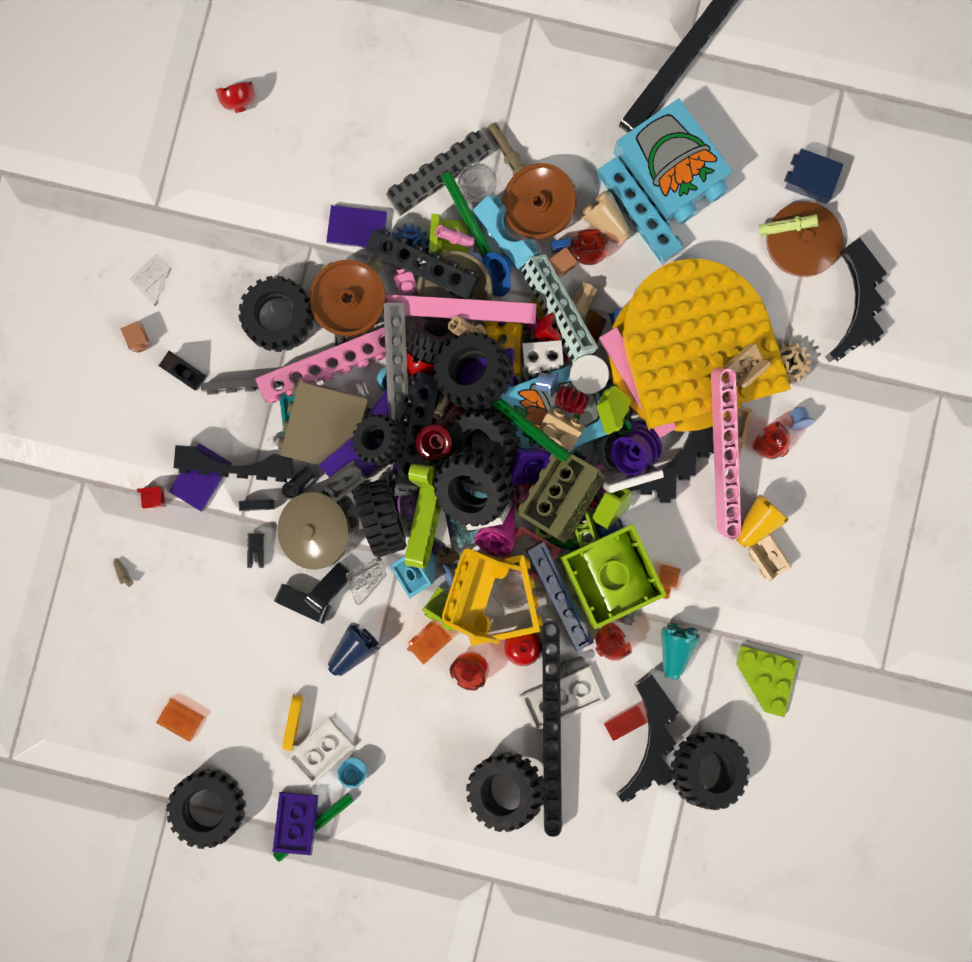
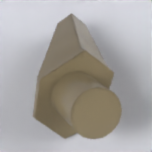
M118 558L114 559L113 563L120 584L125 583L128 587L132 586L134 581L129 577V572Z

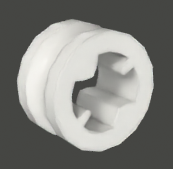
M363 381L362 384L357 383L356 387L359 396L364 394L368 395L369 398L370 394L366 382Z

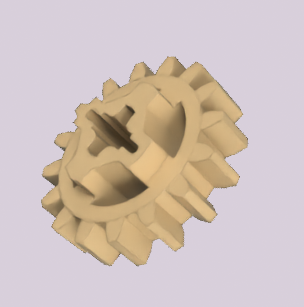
M791 342L787 344V347L781 344L779 349L780 354L790 351L787 356L781 355L789 384H792L794 380L798 383L801 381V378H806L805 372L811 370L807 365L812 363V361L807 360L810 353H804L806 348L799 349L798 343L792 347ZM790 359L792 360L791 364L793 365L791 367L789 366V362H787ZM792 371H800L796 375H790Z

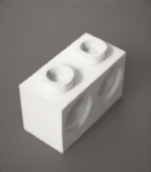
M561 341L523 343L524 372L535 374L542 370L554 372L562 369L563 354ZM553 354L556 355L558 358L556 360H550L548 359V356ZM536 356L538 360L531 362L528 358Z

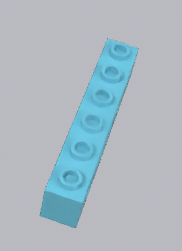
M616 156L598 169L597 176L607 190L613 194L617 204L663 265L681 252L683 249L682 241L678 236L673 235L670 224L666 220L663 221L660 217L659 209L655 205L652 206L646 191H642L639 188L636 177L629 174L625 162L619 160ZM617 176L622 177L624 182L618 183L614 178ZM628 191L633 192L635 197L628 198L625 193ZM641 206L645 208L646 212L639 213L636 208ZM654 222L657 227L652 229L647 223ZM665 237L668 243L662 244L658 238Z

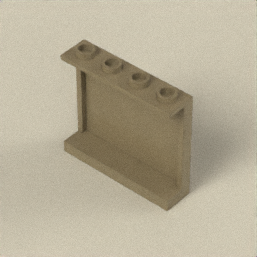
M300 378L299 383H294L292 394L296 395L294 402H289L287 412L291 414L289 420L285 419L283 431H286L285 438H280L278 449H281V456L319 465L354 435L352 433L353 430L357 429V423L362 422L361 419L364 415L368 395L360 394L358 396L302 381L303 378Z

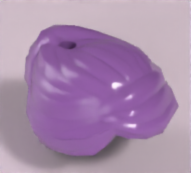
M420 487L411 496H396L395 504L397 511L406 520L414 518Z

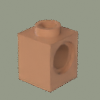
M565 247L550 258L549 261L560 279L577 266L576 260L578 258L572 250L569 251Z
M139 321L120 328L131 351L140 353L147 350V347L151 345L145 328Z

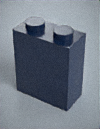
M801 148L798 154L794 153L790 164L793 166L791 171H787L784 182H786L784 189L827 204L832 198L844 164Z

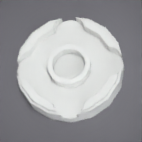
M593 355L580 357L573 363L570 370L572 385L575 389L585 394L592 395L601 391L609 379L607 365L602 359Z

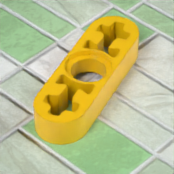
M293 694L282 750L293 751L303 695Z

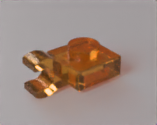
M661 565L658 578L667 595L662 599H669L671 587L677 588L680 568Z

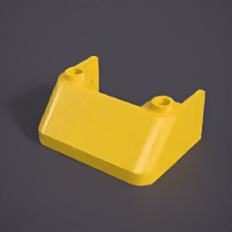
M469 548L465 549L461 554L442 613L444 624L475 640L499 644L500 640L488 634L491 623L489 617L484 615V611L495 578L503 579L508 574L509 568L522 571L523 567Z

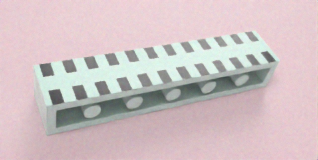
M546 254L530 257L523 267L522 273L545 315L550 313L555 315L551 326L562 335L560 341L572 364L580 357L592 355L598 346Z

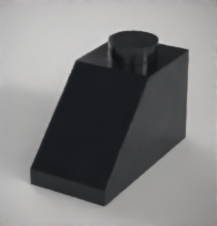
M170 350L158 365L195 391L206 377L205 374Z

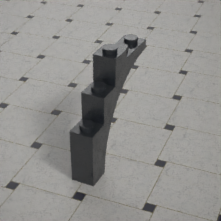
M860 237L840 252L853 279L855 292L854 311L851 323L844 337L825 356L829 363L834 359L838 362L846 356L845 351L849 348L853 351L861 343L864 347L869 343L873 346L881 340L879 336L885 333L874 319V316L883 310L881 306L886 303L875 287L884 281L882 278L887 272Z
M713 426L697 431H689L680 452L662 469L663 478L628 487L627 489L632 491V495L633 492H640V495H652V492H655V500H660V503H671V500L676 499V477H679L680 481H690V477L696 476V455H698V458H710V455L714 454Z
M650 673L634 684L646 710L648 739L644 757L637 771L629 782L616 793L622 803L625 800L629 802L636 797L635 793L642 789L644 791L652 785L651 782L653 780L658 786L661 784L665 786L673 780L670 774L673 771L661 755L671 753L677 743L663 724L672 723L677 719L676 715L679 712Z

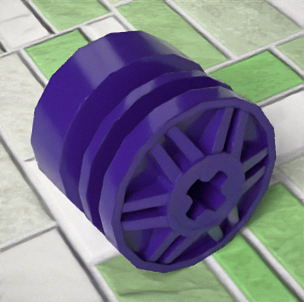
M641 425L633 427L626 434L619 437L611 447V458L614 465L624 474L632 476L644 471L658 460L662 453V443L656 432L652 429L648 430L647 426Z

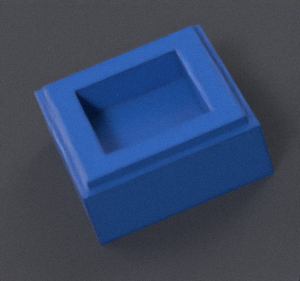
M570 238L551 242L552 253L560 252L565 247L568 250L571 249Z

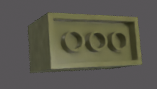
M571 453L568 459L563 462L551 454L550 462L547 467L541 470L538 482L531 486L529 490L530 495L527 500L520 504L518 515L566 544L606 476L599 469Z

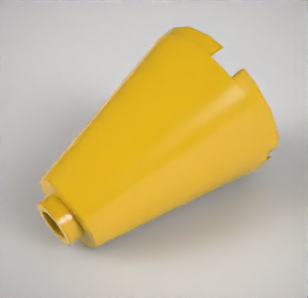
M759 494L741 525V534L736 541L744 548L746 546L752 547L786 524L789 519L784 514H781L779 509Z

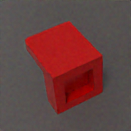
M553 313L540 319L534 333V337L541 342L560 341L562 335L551 326L555 316Z
M163 487L137 488V493H141V507L143 509L165 507Z

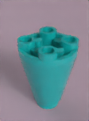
M667 623V627L662 628V657L665 677L674 680L680 679V675L683 674L700 641V635L697 634L698 629L693 627L679 628V625L675 623Z

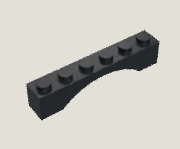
M175 445L173 468L178 469V473L190 474L191 470L198 471V475L209 476L210 472L217 473L218 477H229V474H236L237 478L240 479L256 476V480L267 481L269 477L275 478V482L286 483L287 479H292L293 458L272 454L254 464L232 466L210 459L197 447Z

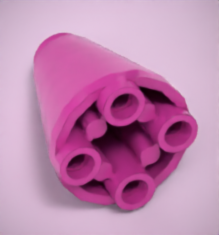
M511 507L503 524L481 528L478 531L474 542L486 554L500 557L507 556L512 552L515 531V510L513 507Z

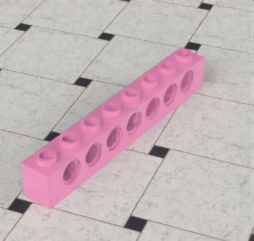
M385 327L255 378L264 402L272 404L281 400L280 397L287 395L289 397L295 395L292 394L295 383L292 381V377L295 374L301 375L302 381L316 384L322 380L323 382L334 379V375L339 373L341 375L350 373L354 367H365L370 364L369 361L374 359L379 361L386 358L385 346H382L380 343L381 340L385 339ZM370 346L373 348V352L367 354L363 351V348ZM348 353H353L356 358L353 361H348L345 356ZM330 360H335L338 365L335 368H330L327 363ZM317 367L320 369V373L312 375L309 372L310 369ZM278 381L285 384L280 390L274 388V384Z

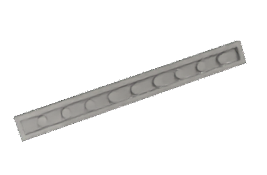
M386 302L384 303L388 417L400 423L401 416L405 410L404 400L406 395H408L404 303ZM408 446L407 452L411 454V448ZM404 465L403 471L407 473V467ZM392 488V496L413 495V492Z

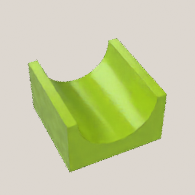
M634 524L622 526L620 529L594 542L558 556L589 624L594 629L667 596Z

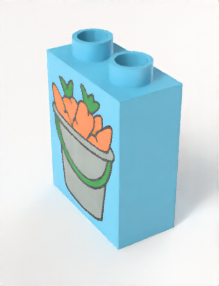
M680 98L616 141L613 154L619 160L625 162L628 168L627 171L630 175L636 177L639 188L642 191H646L650 198V203L659 209L660 217L663 221L666 220L669 223L676 219L681 225L697 214L696 203L705 197L710 203H713L729 191L725 183L733 171Z
M572 365L548 373L549 375H553L555 372L559 374L557 390L552 398L549 397L548 392L536 389L537 378L508 388L506 394L502 393L500 398L539 428L550 408H559L555 404V397L561 386L574 388L570 380ZM599 392L592 395L586 394L589 397V404L583 414L575 415L564 411L565 415L577 418L585 425L572 450L597 442L604 436H607L597 410V404L600 399ZM493 405L491 406L495 412L498 411L496 408L493 407ZM513 422L511 423V426L517 428L516 435L521 440L518 443V447L544 448Z

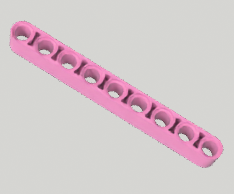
M386 295V302L404 303L405 316L449 319L459 316L464 320L535 324L537 304Z
M716 367L711 373L716 522L718 533L734 540L741 534L736 374L731 369ZM725 372V378L722 380V375ZM726 392L725 399H722L723 394Z

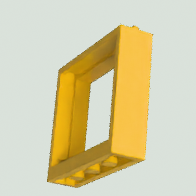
M524 553L501 558L511 563L520 562V566L523 567L521 572L533 626L496 633L491 636L498 640L540 632V626H543L541 614L537 615L536 607H539L537 595L533 596L531 589L535 588L533 576L529 577L527 569H531L529 557L525 558ZM469 637L471 646L488 643Z

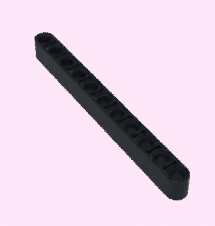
M712 0L618 125L621 129L628 133L649 119L738 0Z
M549 620L542 626L543 787H545L543 812L545 833L550 837H556L562 830L560 629L555 621ZM550 624L556 627V632L552 635L545 632V628ZM549 644L555 645L556 652L548 654L545 651L546 646ZM549 664H554L557 667L556 671L552 674L546 672V666ZM552 683L557 686L554 693L546 691L548 684ZM554 703L557 709L555 712L550 713L546 710V706ZM549 723L556 724V731H547V725ZM549 743L557 745V749L553 752L548 751L546 747ZM552 762L556 763L557 769L549 771L547 765ZM551 782L558 785L554 791L547 789V785ZM550 802H555L558 807L555 810H549L547 805ZM550 822H556L558 827L555 830H550L547 825Z

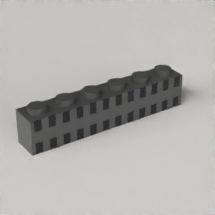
M480 130L470 132L465 137V140L460 143H454L449 148V151L438 154L434 161L429 164H423L418 172L407 175L399 185L394 184L388 189L386 193L387 199L399 216H402L443 188L445 184L441 178L442 174L450 171L454 179H456L492 154V147Z

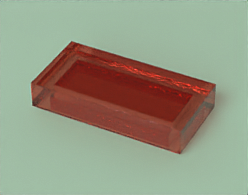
M638 705L603 724L612 740L615 741L646 724L647 721Z

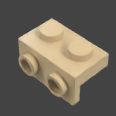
M750 343L723 367L735 372L736 386L745 388L759 375L763 374L771 366V363L762 358L756 344Z
M551 407L539 429L560 446L571 451L585 425L579 419L565 415L561 409Z
M771 534L748 549L751 560L757 562L761 575L765 579L767 578L769 582L792 567Z

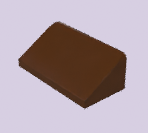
M590 309L584 323L597 345L607 319Z

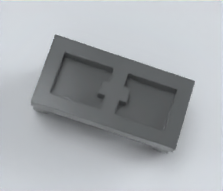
M352 460L323 481L322 484L324 490L328 491L332 501L335 503L364 482L366 478L364 472Z

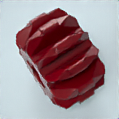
M561 386L555 397V404L559 408L575 415L583 414L589 404V397L585 393L569 386Z

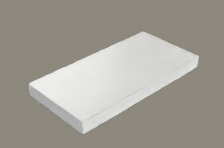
M590 665L560 678L561 721L606 702ZM552 683L546 686L548 693H554L557 689V686ZM541 686L519 696L534 732L543 729ZM554 703L546 706V710L550 713L555 712L557 709Z

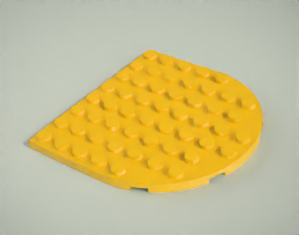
M706 259L677 260L652 272L634 291L624 315L623 342L648 430L712 412L711 373L713 369L723 367L750 343L756 344L762 358L770 361L771 366L754 379L749 386L745 388L736 386L737 405L791 390L766 307L752 285L733 269ZM725 372L722 375V380L725 378ZM726 392L723 394L722 399H725Z

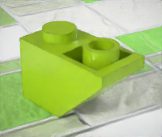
M615 385L602 392L597 404L602 426L607 435L622 428L623 419L630 409L629 405L632 400Z
M627 488L611 493L607 491L593 514L592 520L608 529L629 508L632 491Z

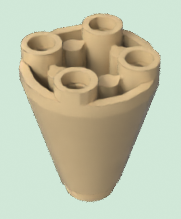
M603 191L595 198L597 200L595 204H589L581 211L583 213L582 218L610 239L621 244L631 235L629 227L613 194Z

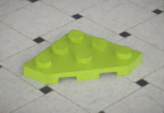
M740 645L736 666L744 676L761 708L766 713L785 717L798 660Z

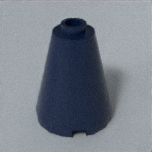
M352 622L347 627L328 661V670L334 676L344 675L380 649V647H377L379 643L367 629L364 628L363 631L359 629L360 625Z

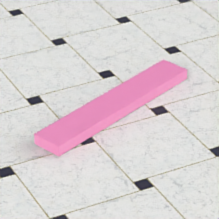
M616 327L599 337V340L642 410L626 357L623 337ZM674 423L653 428V430L661 438L676 429Z

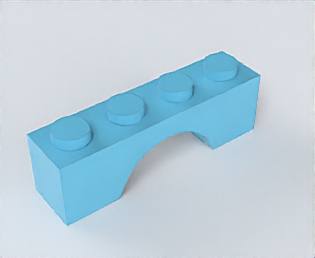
M496 194L488 195L473 209V212L476 214L475 217L487 228L488 235L497 241L499 249L507 254L512 265L517 269H522L530 257L539 256L541 252L531 239L516 240L507 233L504 226V215L507 208Z

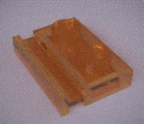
M170 698L156 723L190 742L205 716L174 698Z

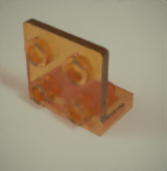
M430 622L422 629L424 633L420 637L415 635L408 642L409 647L407 650L412 651L423 665L452 640V637L438 622L434 624Z

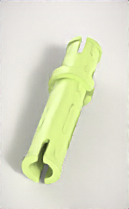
M817 214L805 217L795 216V218L759 224L760 236L818 227Z

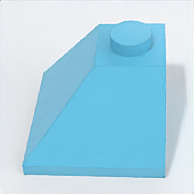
M432 551L426 569L406 566L405 556L390 565L409 599L434 583L436 558Z

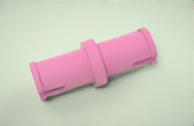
M443 225L437 227L436 236L449 240L451 244H460L467 248H471L474 244L473 236L463 234L458 229L452 230Z

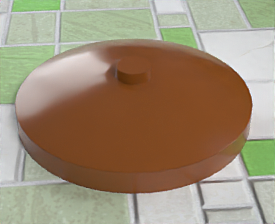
M536 163L526 166L510 179L505 188L502 203L507 210L504 217L509 226L525 238L532 240L551 238L562 232L574 216L577 206L575 186L570 177L554 165Z
M796 202L781 209L771 222L795 218V216L805 217L817 214L818 227L766 235V246L772 261L787 274L796 277L816 276L830 268L839 257L843 246L842 229L834 214L824 206L813 202Z
M340 260L327 265L315 277L310 288L309 303H311V311L314 318L325 330L334 335L353 337L364 334L378 323L384 313L386 291L381 278L370 266L356 260Z

